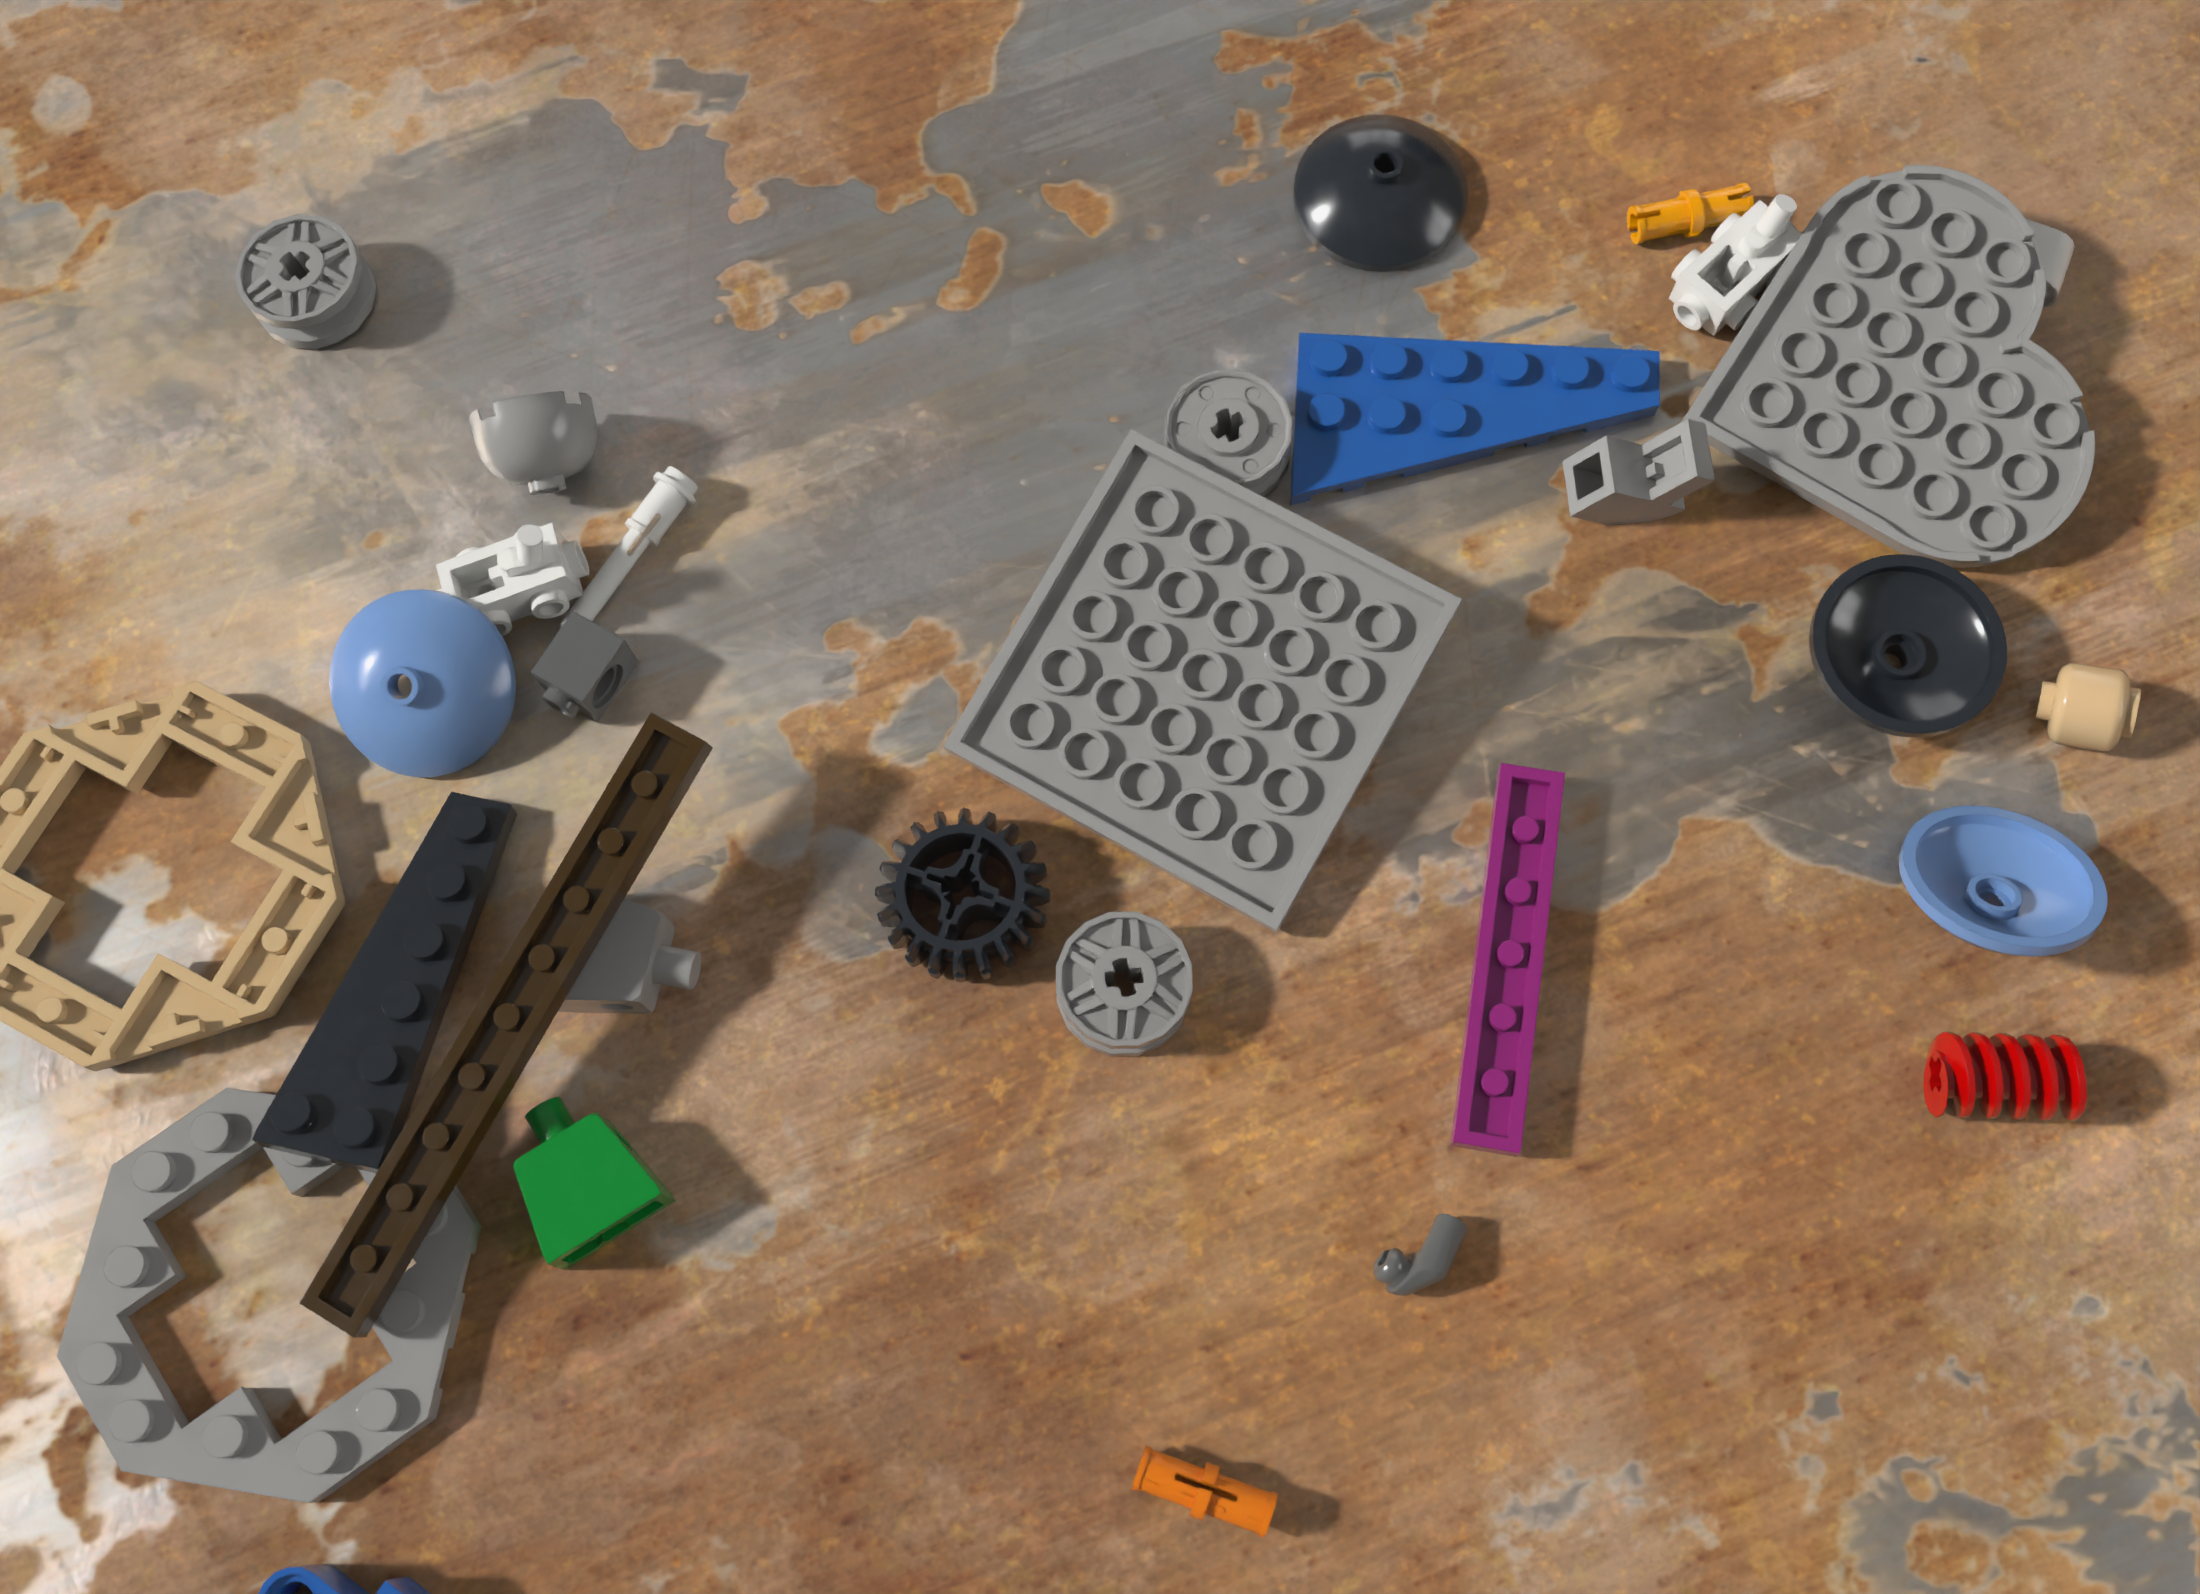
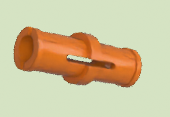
M1145 1445L1131 1488L1135 1491L1141 1490L1191 1509L1190 1517L1203 1521L1206 1514L1255 1532L1263 1538L1266 1536L1278 1497L1276 1492H1268L1218 1474L1220 1466L1206 1462L1205 1467L1202 1468L1155 1451Z

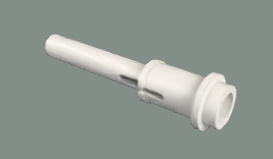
M668 466L663 474L656 472L653 476L656 484L632 517L628 518L625 522V526L629 531L584 590V595L579 597L559 624L560 628L572 611L593 621L648 545L657 547L661 542L660 539L686 505L692 507L695 504L696 499L693 495L698 490V486L689 477L671 466ZM640 535V537H639L640 539L638 540V542L635 544V546L632 548V550H631V551L629 552V554L627 555V551L629 550V548L632 546V544L635 542V540H636V539L638 538V536Z

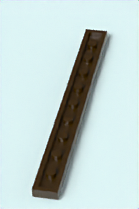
M652 712L649 714L299 1304L354 1338L367 1337L713 749L705 740Z

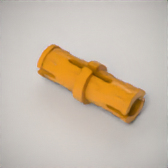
M1743 182L1738 183L1736 186L1698 193L1696 189H1687L1680 191V195L1677 198L1644 205H1632L1628 208L1627 212L1628 231L1638 229V232L1631 234V240L1634 244H1641L1644 241L1681 233L1686 238L1700 236L1705 228L1720 226L1734 212L1742 217L1754 206L1753 195L1742 198V195L1750 193V186Z

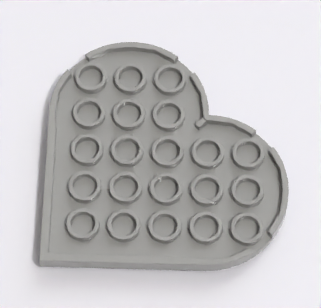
M1906 165L1902 171L1885 173L1869 178L1868 174L1843 187L1825 202L1805 228L1682 420L1683 422L1686 419L1705 423L1710 446L1902 554L1934 559L1955 568L1980 567L2003 562L2025 553L2042 542L2070 516L2078 505L2088 485L2095 456L2094 430L2089 431L2087 418L2080 401L2084 395L2068 370L2054 356L2029 340L2041 316L2046 292L2045 268H2040L2038 255L2031 240L2035 234L2030 224L2007 197L1984 181L1954 169L1930 165Z

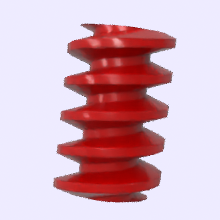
M1943 1032L1938 1034L1933 1040L1926 1057L1923 1083L1924 1098L1930 1114L1935 1117L1944 1115L1948 1098H1951L1955 1114L1959 1118L1971 1116L1975 1099H1978L1982 1115L1987 1119H1995L1999 1116L2003 1100H2005L2009 1115L2017 1120L2027 1116L2030 1101H2032L2036 1116L2041 1120L2054 1118L2058 1101L2062 1114L2068 1121L2079 1119L2085 1110L2087 1084L2083 1061L2077 1047L2068 1037L2054 1034L2043 1040L2042 1037L2035 1034H2025L2016 1039L2007 1033H1998L1989 1039L1986 1035L1978 1032L1964 1035L1963 1038L1953 1032Z

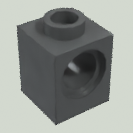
M572 611L532 669L531 674L545 690L541 698L552 708L570 718H574L579 711L599 722L639 661L625 639Z

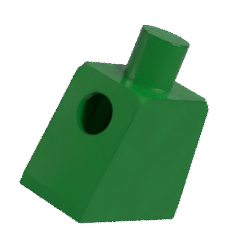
M553 1097L536 1105L525 1115V1119L540 1145L519 1157L513 1163L514 1171L543 1257L548 1265L567 1270L676 1201L668 1188L619 1130L608 1119L597 1112L589 1114L575 1123L562 1098Z

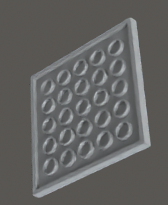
M1130 429L943 747L953 756L1277 934L1456 615L1462 599Z

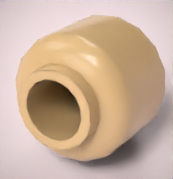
M2068 663L2059 671L2056 683L2042 681L2035 719L2048 720V735L2053 743L2097 751H2110L2118 744L2120 738L2131 739L2136 723L2141 689L2130 687L2128 675L2120 669Z

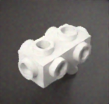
M1778 194L1769 207L1759 200L1742 217L1736 212L1732 213L1711 238L1713 244L1702 254L1697 249H1694L1684 257L1671 275V278L1676 283L1669 297L1674 303V314L1681 324L1691 330H1699L1703 327L1714 336L1726 324L1735 331L1746 322L1759 302L1755 297L1764 288H1768L1802 235L1789 220L1797 209V204L1791 197Z
M552 522L543 526L526 524L521 526L513 537L485 547L467 548L461 551L455 558L436 564L441 589L436 591L445 592L469 602L486 615L496 626L500 634L504 636L512 629L511 621L531 614L537 618H554L568 611L570 607L569 600L584 595L579 578L589 575V566L579 543L576 540L568 542Z

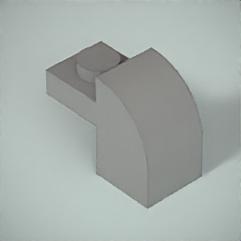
M1686 419L1642 445L1606 435L1562 461L1570 516L1601 524L1650 522L1672 516L1685 510L1683 497L1715 481L1706 424L1691 419Z

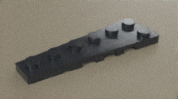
M455 792L450 793L257 1127L252 1139L261 1147L368 1172H378L403 1130L516 820L517 813L511 804Z

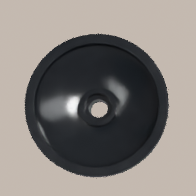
M1384 114L1351 118L1330 127L1320 134L1306 149L1298 164L1293 190V201L1298 221L1311 242L1324 254L1337 262L1355 269L1372 272H1392L1412 268L1440 253L1459 230L1468 200L1466 173L1453 148L1440 135L1423 124L1404 117ZM1376 168H1388L1392 172L1383 173Z
M1908 554L1884 555L1871 558L1849 568L1823 594L1816 606L1810 625L1809 647L1816 675L1828 695L1852 718L1886 734L1921 738L1944 734L1959 728L1973 719L1989 704L1999 689L2005 674L2007 663L2006 636L2000 617L1985 593L1967 576L1934 559ZM1884 654L1895 655L1900 660L1902 667L1894 668L1886 662Z

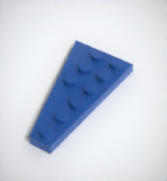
M1299 333L1290 506L1311 501L1312 495L1341 489L1342 493L1365 487L1366 482L1397 474L1405 478L1494 456L1495 450L1523 443L1525 448L1547 443L1549 437L1580 429L1588 433L1653 417L1660 405L1659 351Z

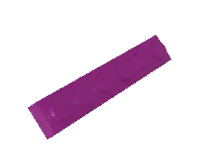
M1501 763L1497 770L1450 1146L1513 1157L1521 1154L1564 789V772Z

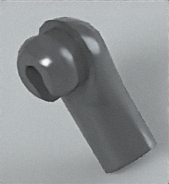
M1438 1214L1421 1250L1407 1257L1397 1248L1385 1250L1379 1255L1374 1264L1376 1279L1386 1284L1387 1292L1400 1296H1408L1443 1280L1447 1276L1467 1233L1466 1225L1454 1216Z

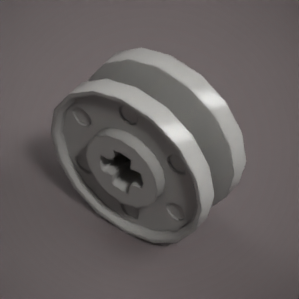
M297 214L275 220L255 233L240 252L234 273L238 294L272 338L292 348L318 349L339 343L359 329L372 311L377 290L373 270L359 253V249L339 224L322 216Z
M1219 369L1197 376L1177 392L1167 409L1164 436L1167 448L1265 497L1278 487L1289 467L1293 420L1285 398L1268 380L1245 370Z
M1108 912L1086 921L1066 940L1056 964V1002L1067 1029L1086 1047L1111 1057L1139 1056L1161 1047L1181 1027L1193 992L1192 963L1182 940L1162 921L1139 912ZM1126 972L1129 982L1140 981V983L1134 984L1133 995L1122 997L1118 987H1107L1114 984V974Z

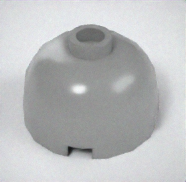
M564 391L545 392L494 402L492 404L495 415L482 420L479 409L473 411L469 416V421L480 459L492 474L509 484L528 485L531 495L550 494L566 489L565 478L581 472L594 455L598 438L592 398L587 393L578 392L580 404L566 403Z

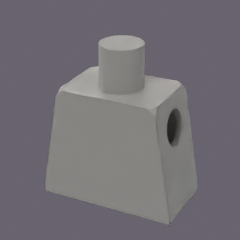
M624 898L558 1012L652 1013L657 1003L661 984L688 990L695 988L701 970V953L672 947L675 926L668 918L657 910Z

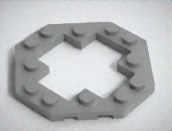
M225 1088L111 1166L57 1358L121 1471L306 1503H319L437 1418L443 1389L439 1388L448 1348L453 1349L466 1295V1293H462L470 1255L476 1253L482 1226L457 1186H455L414 1255L413 1259L416 1264L404 1272L373 1325L374 1331L393 1361L283 1439L280 1437L252 1388L240 1387L189 1423L129 1319L130 1315L187 1277L155 1222L263 1148L291 1194L303 1197L346 1167L261 1147L252 1139L276 1095ZM358 1169L369 1186L376 1173Z

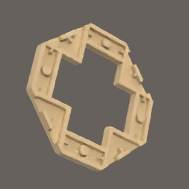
M198 681L172 688V695L142 704L135 699L86 714L87 720L55 729L49 725L23 733L0 767V1021L80 1066L95 1072L276 1016L346 905L310 742L292 729ZM175 742L265 789L231 840V843L282 870V872L212 981L158 953L121 1009L28 958L65 902L14 874L86 768L138 794L171 743Z

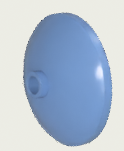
M425 589L404 590L385 595L371 602L360 610L347 624L337 641L331 659L329 674L330 696L336 717L343 731L364 756L375 764L397 774L421 778L437 777L451 774L473 765L496 745L505 732L513 712L516 696L515 670L512 657L502 635L490 619L469 602L445 592ZM403 674L412 683V690L408 697L403 696L398 689V680Z
M1971 805L1949 807L1932 812L1921 818L1909 830L1899 854V870L1902 881L1908 893L1922 911L1951 935L1987 951L2022 957L2048 956L2068 952L2084 944L2094 935L2106 913L2108 904L2106 885L2099 870L2087 854L2073 841L2052 827L2013 811Z

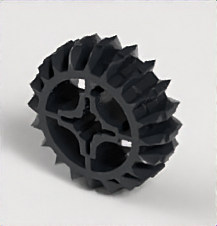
M964 807L960 809L958 824L954 825L948 824L944 812L937 811L934 814V822L937 829L927 833L924 826L919 822H914L910 827L916 841L912 846L904 840H894L892 848L897 857L902 860L901 863L894 861L881 862L879 869L882 876L892 882L875 888L877 900L889 904V906L878 912V920L883 927H895L888 936V941L893 949L904 948L910 945L905 955V959L910 966L916 967L930 955L928 972L933 978H940L947 964L952 963L955 980L957 982H965L968 977V965L977 963L982 978L989 979L993 975L989 962L990 959L998 956L1004 966L1011 968L1016 964L1014 954L1009 947L1011 944L1014 943L1028 951L1035 945L1033 937L1023 928L1024 926L1035 929L1045 927L1047 921L1045 914L1034 907L1050 902L1049 888L1036 885L1047 877V869L1044 863H1029L1037 854L1036 845L1031 840L1016 844L1020 833L1018 826L1014 823L1004 826L996 834V815L990 811L982 817L978 826L973 825L970 809ZM963 851L958 862L951 867L939 869L929 866L944 855ZM988 855L1000 861L1015 879L1016 891L1014 901L1001 897L999 889L984 882L987 873L985 863ZM971 881L976 898L964 897L961 904L955 907L950 892L961 893L965 885H969ZM914 889L924 892L929 901L941 906L938 917L941 926L937 936L925 930L913 917L912 896ZM1000 918H1003V921L987 934L971 940L957 941V939H963L967 928L974 922L988 920L997 923Z

